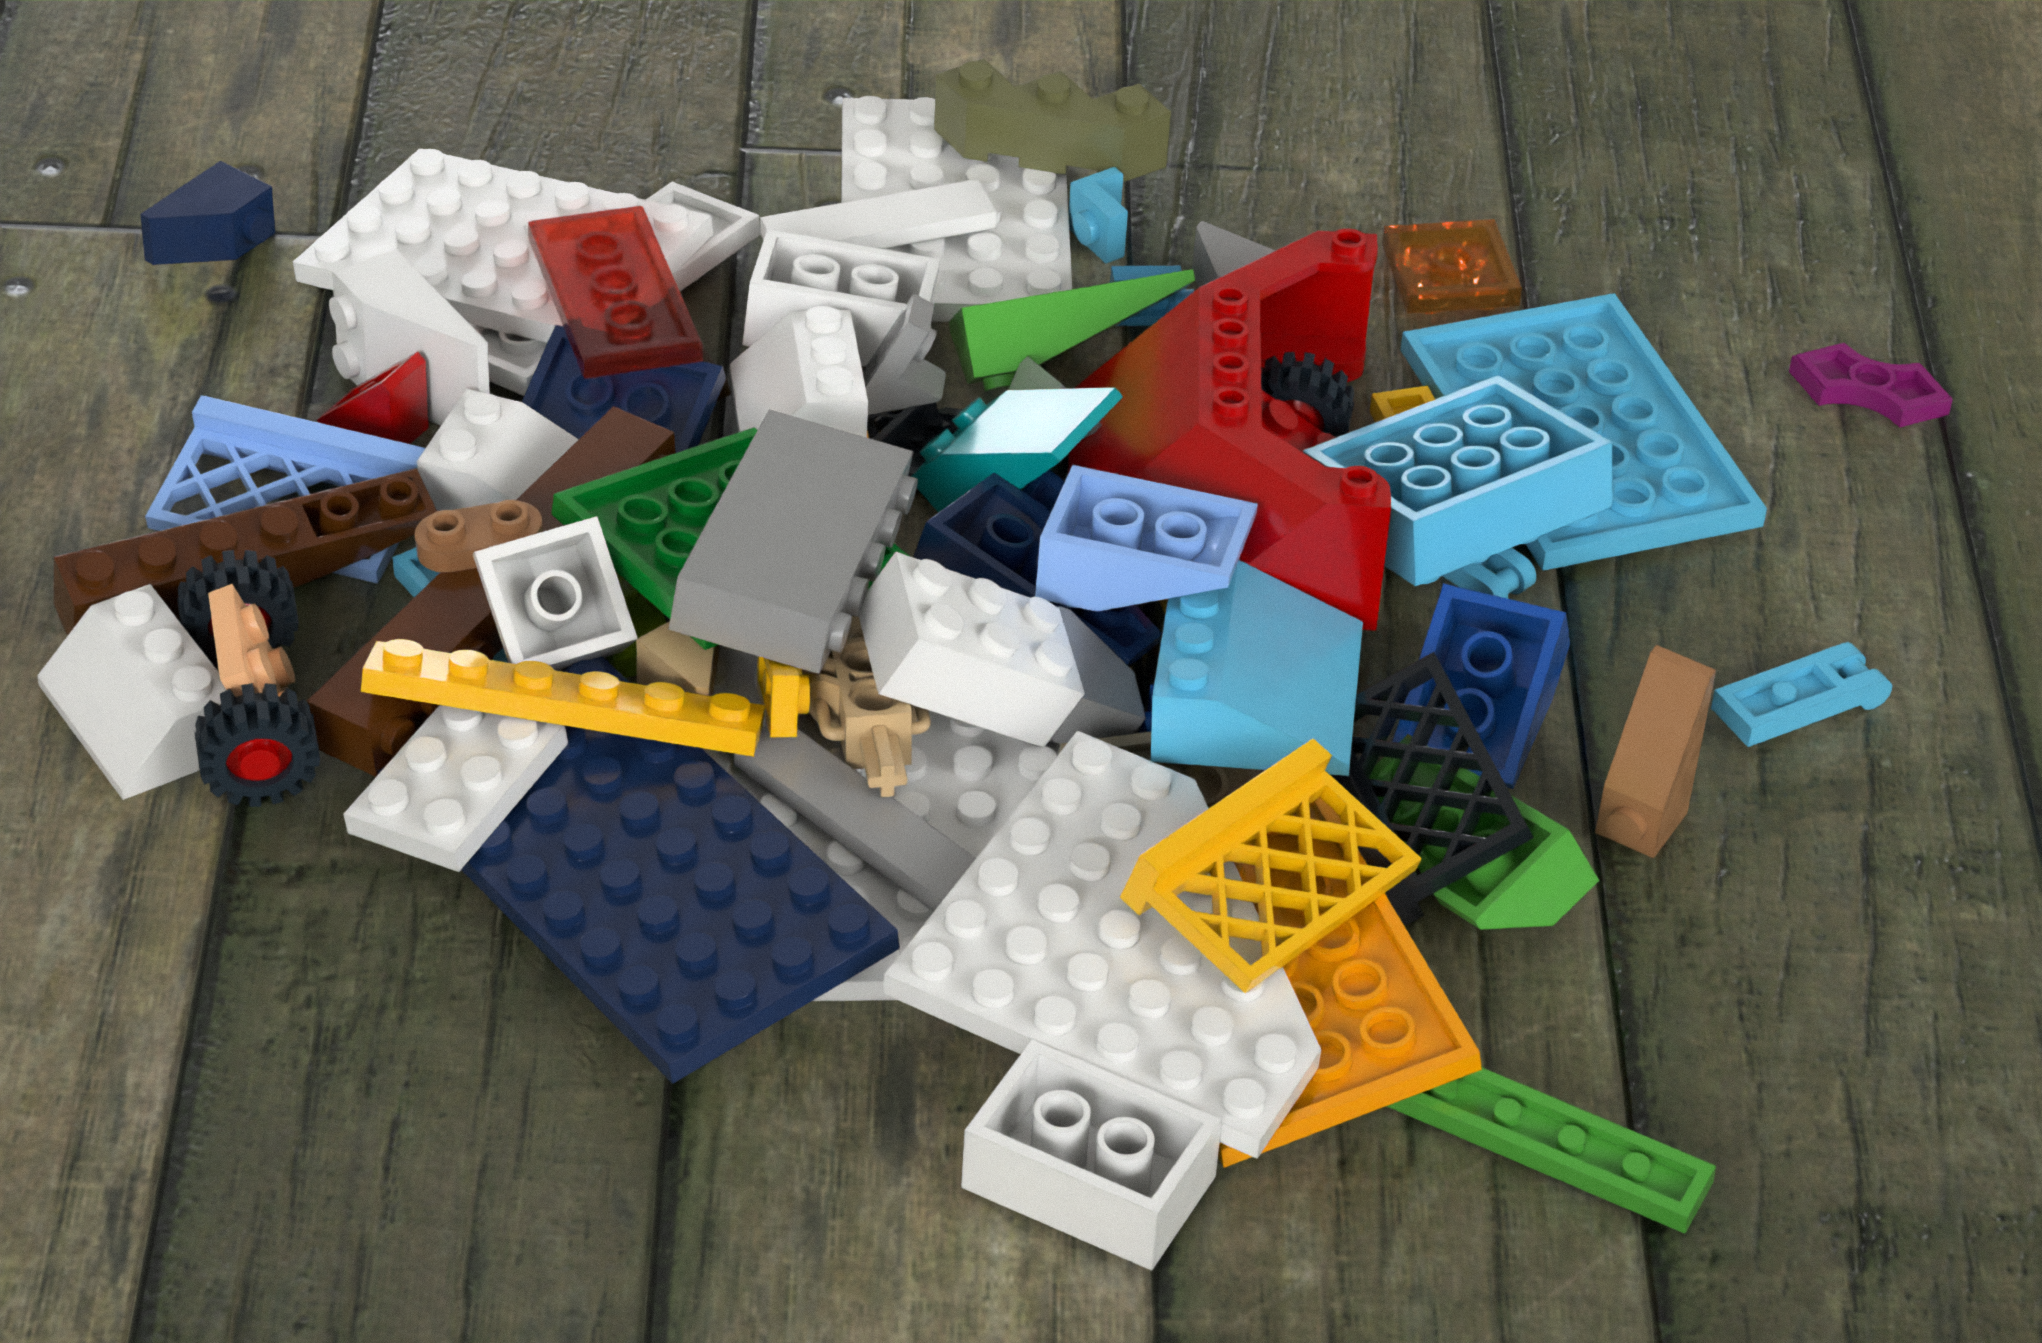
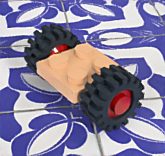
M234 550L222 552L223 562L216 563L212 555L202 559L203 572L192 566L186 572L187 583L180 581L177 602L180 623L206 656L208 655V659L213 666L219 669L220 681L226 688V691L220 693L221 706L210 700L203 707L205 717L198 715L195 723L196 732L194 733L201 779L204 785L209 783L210 792L215 796L220 797L226 792L228 803L239 805L242 797L247 796L250 807H261V797L270 796L272 803L277 804L284 801V790L287 789L294 796L303 791L302 780L311 783L316 776L315 766H319L320 754L314 717L310 713V706L304 699L297 702L296 692L288 689V685L295 683V674L281 644L287 647L291 646L295 640L293 631H298L299 624L293 584L289 579V573L284 566L277 569L276 560L268 555L258 563L256 551L245 550L243 560H235Z

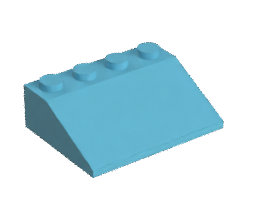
M1499 375L1303 450L1304 454L1325 467L1347 468L1350 466H1365L1373 469L1389 483L1391 514L1384 566L1414 586L1435 582L1442 575L1470 564L1484 562L1494 554L1519 544L1531 543L1541 535L1568 524L1580 523L1590 515L1613 507L1612 442Z
M1238 560L1228 588L1168 598L1152 696L1151 761L1267 770L1314 738L1333 755L1325 771L1329 775L1349 776L1363 622Z

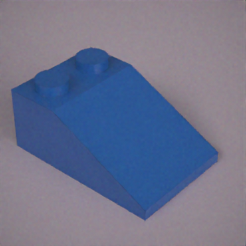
M1443 583L1419 660L1432 652L1435 653L1507 788L1514 789L1553 700L1569 649L1570 638L1566 612ZM1432 678L1409 691L1405 704L1426 707L1436 687L1434 679ZM1446 703L1444 709L1450 710ZM1400 719L1392 742L1399 743L1407 734L1413 736L1419 722ZM1436 725L1427 745L1431 748L1449 750L1459 728ZM1469 746V748H1468V750H1467L1466 753H1472V754H1473V752H1472V750H1471V748H1470V746ZM1470 770L1478 776H1481L1483 772L1477 770Z

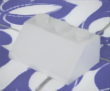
M817 306L807 311H790L730 363V381L738 432L753 427L758 430L770 409L867 438L868 398L850 310H837L829 306Z
M151 584L91 605L37 675L40 688L122 800L200 770L194 733L196 732L195 723L198 715L205 717L203 707L210 700L221 706L220 693L226 691V688L220 681L219 672Z

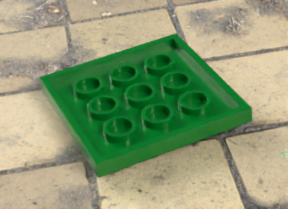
M753 427L554 493L551 515L564 526L597 516L615 571L670 619L677 577L754 438L757 429ZM895 543L892 548L886 547L879 574L895 552L909 555ZM869 581L868 589L871 587L873 582ZM690 636L704 650L719 645Z

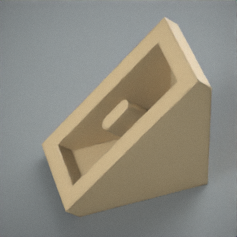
M670 621L636 639L637 684L647 686L655 682H666L681 687L684 692L714 696L720 645L704 650L690 636L668 630Z

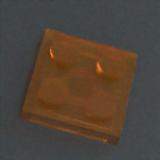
M1494 219L1384 226L1382 246L1408 314H1434L1440 311L1469 309L1491 310L1499 307L1520 305L1522 287Z

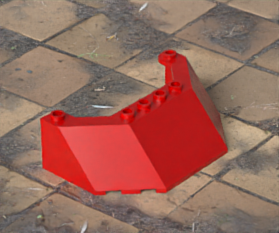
M1349 228L1336 231L1318 230L1199 287L1075 387H1115L1123 398L1099 421L1102 426L1094 434L1083 438L1068 453V474L1072 465L1257 503V514L1239 560L1362 621L1363 630L1376 631L1391 514L1390 485L1373 469L1365 466H1350L1347 468L1325 467L1262 427L1261 367L1264 368L1266 359L1274 355L1282 364L1284 352H1295L1296 361H1303L1304 354L1307 352L1315 354L1313 364L1318 366L1322 364L1325 358L1333 362L1332 375L1343 370L1348 376L1347 382L1361 377L1365 366L1366 335L1372 282L1378 254L1377 234L1362 233L1361 231Z

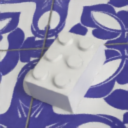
M767 229L750 280L742 345L750 347L790 311H807L817 306H829L837 310L851 311L861 366H867L913 293L934 304L940 259Z
M898 552L894 553L866 592L859 620L877 691L880 695L1045 747L1085 694L1060 609L1041 597L1030 598L1003 589L988 579H974L945 569L933 560H919Z
M1032 1039L965 1129L961 1188L1152 1271L1216 1177L1222 1119Z

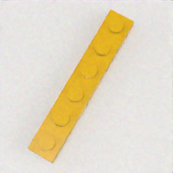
M395 639L388 642L376 641L363 667L361 692L752 757L755 755L763 729L766 705L750 703L745 697L733 693H719L714 696L684 692L681 687L666 682H655L646 686L619 681L614 675L605 672L593 671L580 675L556 671L550 665L539 661H522L513 664L489 660L486 655L472 650H458L452 653L423 649L417 642L405 639Z

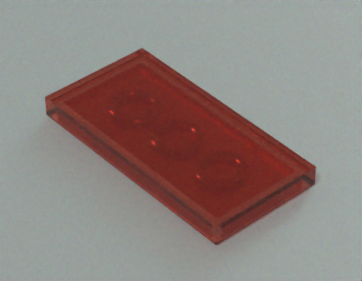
M643 206L528 222L529 242L584 379L702 362L703 344Z

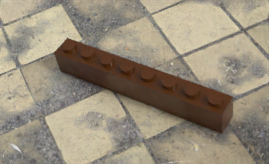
M613 406L516 500L529 503L538 509L542 516L543 532L564 526L551 515L554 493L675 454L674 432ZM477 568L455 572H440L307 700L310 706V713L314 717L319 751L376 777L378 770L385 767L438 708L439 705L361 692L363 667L376 641L388 642L395 639H405L419 643L423 649L447 653L458 650H472L486 655L489 660H493V657L503 648Z

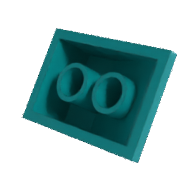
M1115 387L1006 390L987 405L978 397L952 420L959 428L953 435L946 429L920 451V454L926 461L911 477L918 479L917 489L938 513L994 472L1018 489H1021L1058 464L1123 396Z

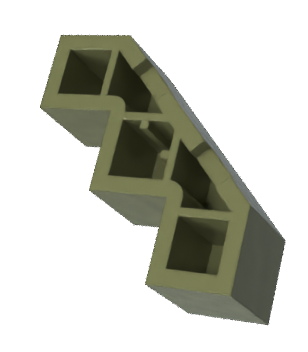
M984 58L966 62L959 67L936 74L934 130L963 158L988 162L990 153L1019 158V167L1059 174H1066L1068 166L1097 170V173L1116 167L1123 173V182L1166 167L1171 111L1139 83L1092 99L1062 71L1046 74L1038 79L1013 86Z

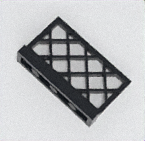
M1434 652L1356 695L1354 722L1366 715L1379 716L1370 738L1352 736L1349 776L1331 775L1402 841H1406V844L1416 854L1420 855L1424 844L1448 848L1441 863L1417 875L1416 871L1385 892L1404 926L1424 916L1418 903L1420 900L1534 838ZM1432 678L1434 679L1436 687L1426 707L1404 704L1409 691ZM1446 703L1450 710L1444 709ZM1396 719L1419 722L1409 744L1387 741ZM1436 725L1459 728L1449 750L1426 747ZM1469 746H1470V748H1471L1473 754H1472V753H1466L1467 750H1468V748H1469ZM1356 753L1362 754L1360 759L1358 758ZM1379 756L1402 759L1392 782L1369 779ZM1419 762L1442 765L1432 788L1409 785ZM1459 768L1483 771L1473 794L1449 791ZM1492 791H1494L1497 798L1490 797ZM1378 796L1384 797L1382 803L1380 802ZM1401 800L1425 803L1414 826L1391 823ZM1442 806L1465 810L1455 833L1432 829ZM1483 812L1507 816L1511 823L1486 838L1472 836ZM1358 846V850L1367 865L1383 868L1392 865L1377 849Z

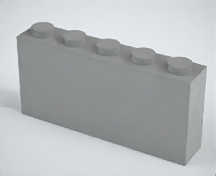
M769 409L677 577L668 630L820 674L831 650L839 653L842 652L849 634L852 616L859 617L866 592L868 591L869 581L874 582L878 577L886 547L892 548L899 530L902 514L907 515L910 511L918 483L917 478L908 476L913 451Z

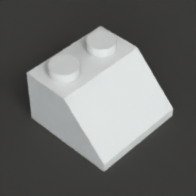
M597 516L473 553L508 663L517 664L522 661H539L550 665L556 671H560L581 660H590L600 656L604 658L621 653L638 639Z

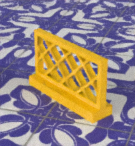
M1312 738L1142 853L1120 898L1138 915L1153 907L1244 993H1247L1415 872L1422 858L1325 771L1333 755ZM1321 798L1340 815L1341 824L1310 819L1309 804ZM1271 831L1298 836L1299 853L1268 849L1267 833ZM1312 839L1342 843L1344 861L1314 856ZM1358 846L1377 849L1392 865L1383 868L1359 864ZM1230 861L1255 865L1256 883L1225 879L1224 863ZM1270 868L1301 873L1302 891L1271 886ZM1316 876L1345 880L1348 896L1341 898L1317 894ZM1183 891L1211 895L1213 914L1192 911L1177 895ZM1226 898L1258 903L1259 922L1227 917ZM1273 906L1304 911L1305 927L1301 929L1274 924ZM1229 936L1261 941L1262 958L1250 965L1229 946Z

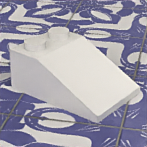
M396 248L332 271L334 297L329 300V309L336 325L337 345L333 346L332 355L335 366L343 378H350L358 386L403 359L419 352L426 361L428 421L440 426L466 389L490 393L488 342Z
M466 389L417 460V470L437 512L497 503L503 500H516L579 439L522 402L498 397L490 393Z

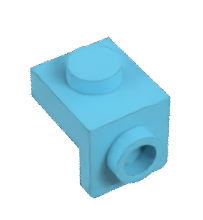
M1116 167L1070 183L1069 230L1077 237L1081 244L1087 246L1105 264L1123 258L1125 255L1128 211L1121 205L1123 173Z

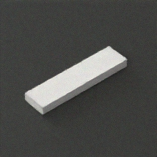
M974 179L760 217V234L764 240L766 231L769 229L884 249L996 228L997 210L980 181Z

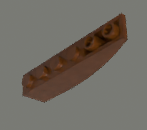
M417 468L79 550L54 557L53 604L68 636L91 605L151 584L180 622L177 602L180 581L187 583L186 572L192 566L203 572L201 560L212 555L216 563L223 562L222 552L234 550L235 560H243L245 550L256 551L258 563L268 555L276 560L277 569L284 566L289 573V579L292 581L293 588L376 554L414 535L420 521L437 512Z

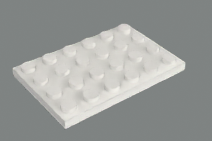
M875 96L842 98L841 203L978 179L997 210L996 228L884 248L885 250L940 259L932 322H949L964 307L1072 289L1066 174L1019 167V158L990 153L988 162L963 158L934 130L935 99L922 97L915 100L881 99Z
M418 149L293 261L297 282L333 290L332 271L396 248L468 323L548 343L555 325L610 338L714 234L711 215L688 210L681 205H666L639 199L628 193L617 194L591 188L580 182H565L539 176L532 171H517L491 165L484 160H468L446 155L435 149Z

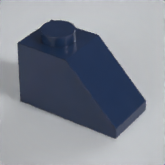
M219 161L140 214L145 261L152 265L237 260L276 233L272 186L222 161Z

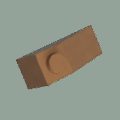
M1658 645L1650 652L1603 787L1595 833L1651 858H1655L1687 815L1716 674L1715 669Z

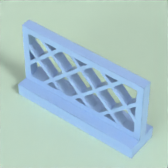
M201 395L192 411L195 427L145 515L147 527L161 531L264 506L270 501L296 491L300 497L309 495L307 487L320 482L342 487L417 468V460L425 448ZM202 453L231 461L227 465L200 474L195 466ZM266 468L286 473L288 477L257 488L250 474ZM240 478L247 492L216 504L209 489ZM196 494H200L207 508L186 516L170 512L175 502ZM399 542L371 555L369 560L362 559L332 573L378 584Z

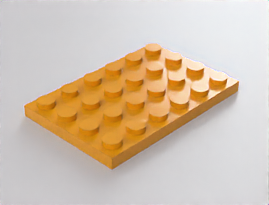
M1321 798L1309 804L1310 819L1341 824L1337 813ZM1271 831L1267 833L1268 849L1299 853L1298 836ZM1312 839L1314 856L1344 861L1342 843ZM1358 850L1359 864L1367 865L1366 861L1364 860L1363 856ZM1234 862L1243 882L1256 883L1255 865ZM1270 868L1271 886L1302 891L1301 873ZM1316 876L1317 894L1341 898L1348 896L1345 880ZM1385 893L1283 966L1320 1045L1321 1055L1318 1070L1262 1153L1482 1070L1479 1049ZM1253 902L1254 907L1259 915L1258 903ZM1273 906L1274 924L1301 929L1305 927L1304 911ZM1219 1143L1218 1158L1223 1168L1252 1157Z

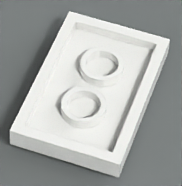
M439 705L343 814L347 831L354 836L459 872L567 746L568 739L565 726Z

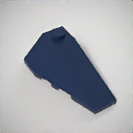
M994 472L926 521L913 558L933 560L945 569L974 579L985 578L1003 589L1030 598L1035 597L1040 536L1051 513L1041 503ZM1050 602L1056 607H1064L1059 603ZM1136 605L1098 612L1082 608H1067L1128 667L1157 645L1162 636L1159 629Z

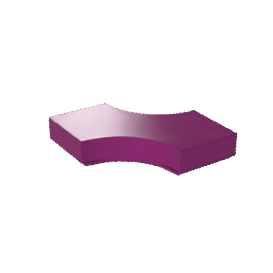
M1845 343L1796 354L1791 358L1789 373L1818 406L1850 404L1865 407L1889 418L1899 428L1943 417L1950 413L1952 397L1920 363L1900 365L1879 362L1857 353Z

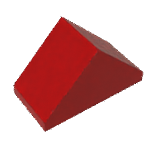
M416 352L352 388L317 419L318 423L411 444L429 428L426 361L419 352Z

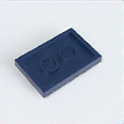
M555 325L522 399V403L577 439H580L614 406L673 431L675 450L678 453L698 446L725 383L726 376L721 365Z

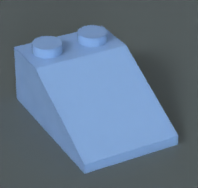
M1072 465L1040 536L1035 597L1059 603L1067 608H1082L1098 612L1228 588L1256 517L1258 504Z

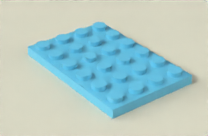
M1615 293L1402 333L1400 351L1422 385H1428L1435 399L1499 375L1612 442L1613 507L1590 515L1580 523L1568 524L1539 536L1537 540L1531 543H1527V548L1542 571L1764 526L1767 507Z

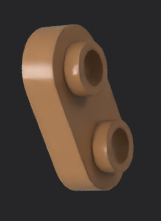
M503 500L497 503L460 509L441 510L427 516L417 525L414 534L417 557L424 567L435 572H455L477 568L473 557L475 551L543 532L542 516L537 508L529 503L518 500Z

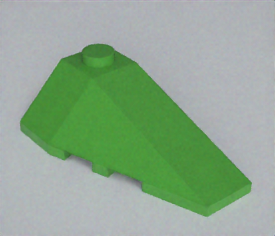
M1190 269L961 308L948 323L967 384L983 382L985 392L1007 389L1011 385L1019 364L1027 356L1039 366L1048 363L1187 288L1195 281L1194 271Z
M1407 734L1399 743L1409 744L1412 736ZM1383 757L1375 765L1369 779L1392 782L1402 759ZM1419 762L1409 785L1432 788L1442 765ZM1459 768L1449 791L1473 794L1480 776L1468 769ZM1492 791L1490 797L1497 798L1494 791ZM1378 796L1380 802L1382 803L1384 797ZM1515 797L1513 799L1534 838L1433 893L1439 904L1480 930L1553 926L1599 881L1570 830ZM1401 800L1391 823L1414 826L1425 803ZM1442 806L1432 829L1455 833L1465 810ZM1483 812L1472 836L1486 838L1511 823L1507 816ZM1424 844L1419 855L1422 858L1418 865L1419 871L1423 873L1441 863L1448 848Z

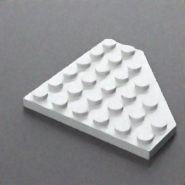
M1080 731L1073 735L884 974L883 994L1016 1053L1021 1054L1033 1039L1221 1118L1220 1143L1258 1159L1318 1070L1321 1055L1320 1045L1283 967L1250 991L1244 993L1153 907L1138 915L1120 898L1139 856L1209 808L1195 779ZM1225 862V879L1242 881L1234 862ZM1186 891L1177 895L1192 911L1213 914L1211 895ZM1226 898L1227 917L1259 922V915L1253 902ZM1229 936V946L1250 965L1262 958L1261 941Z

